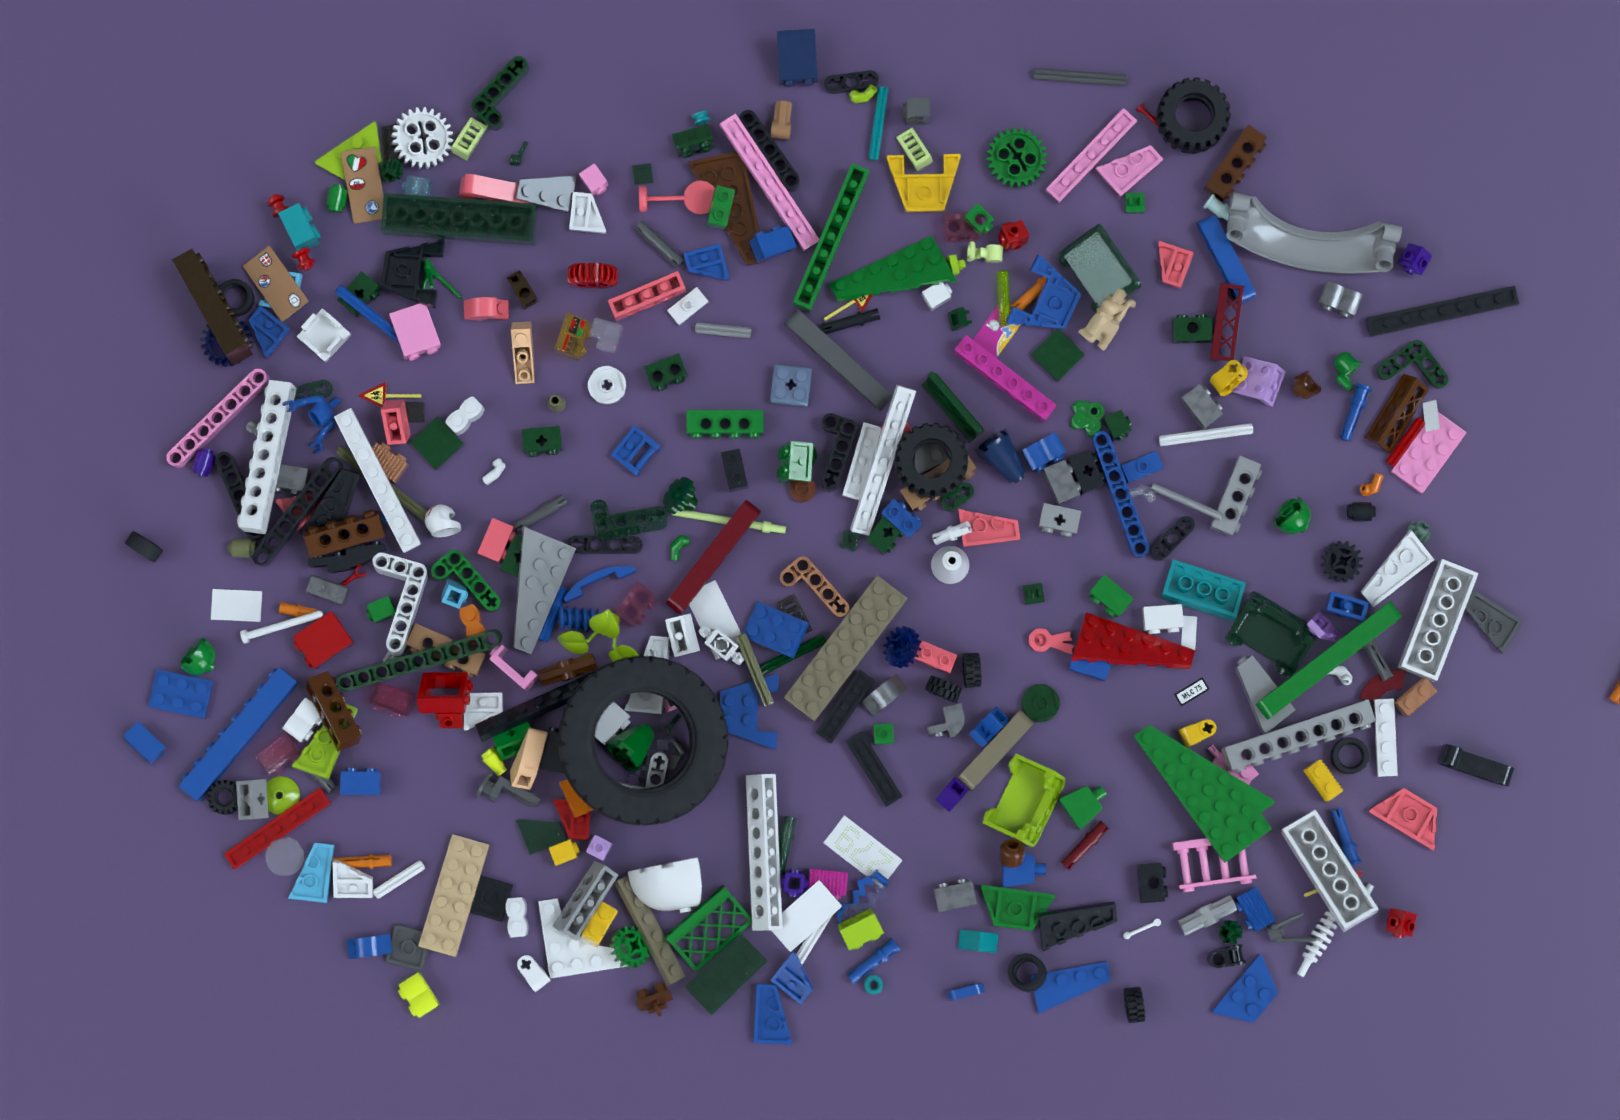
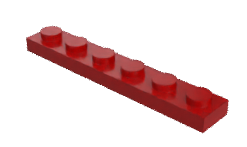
M318 788L228 850L224 855L233 869L236 870L332 803L324 791Z

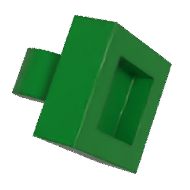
M1125 193V213H1145L1144 193Z

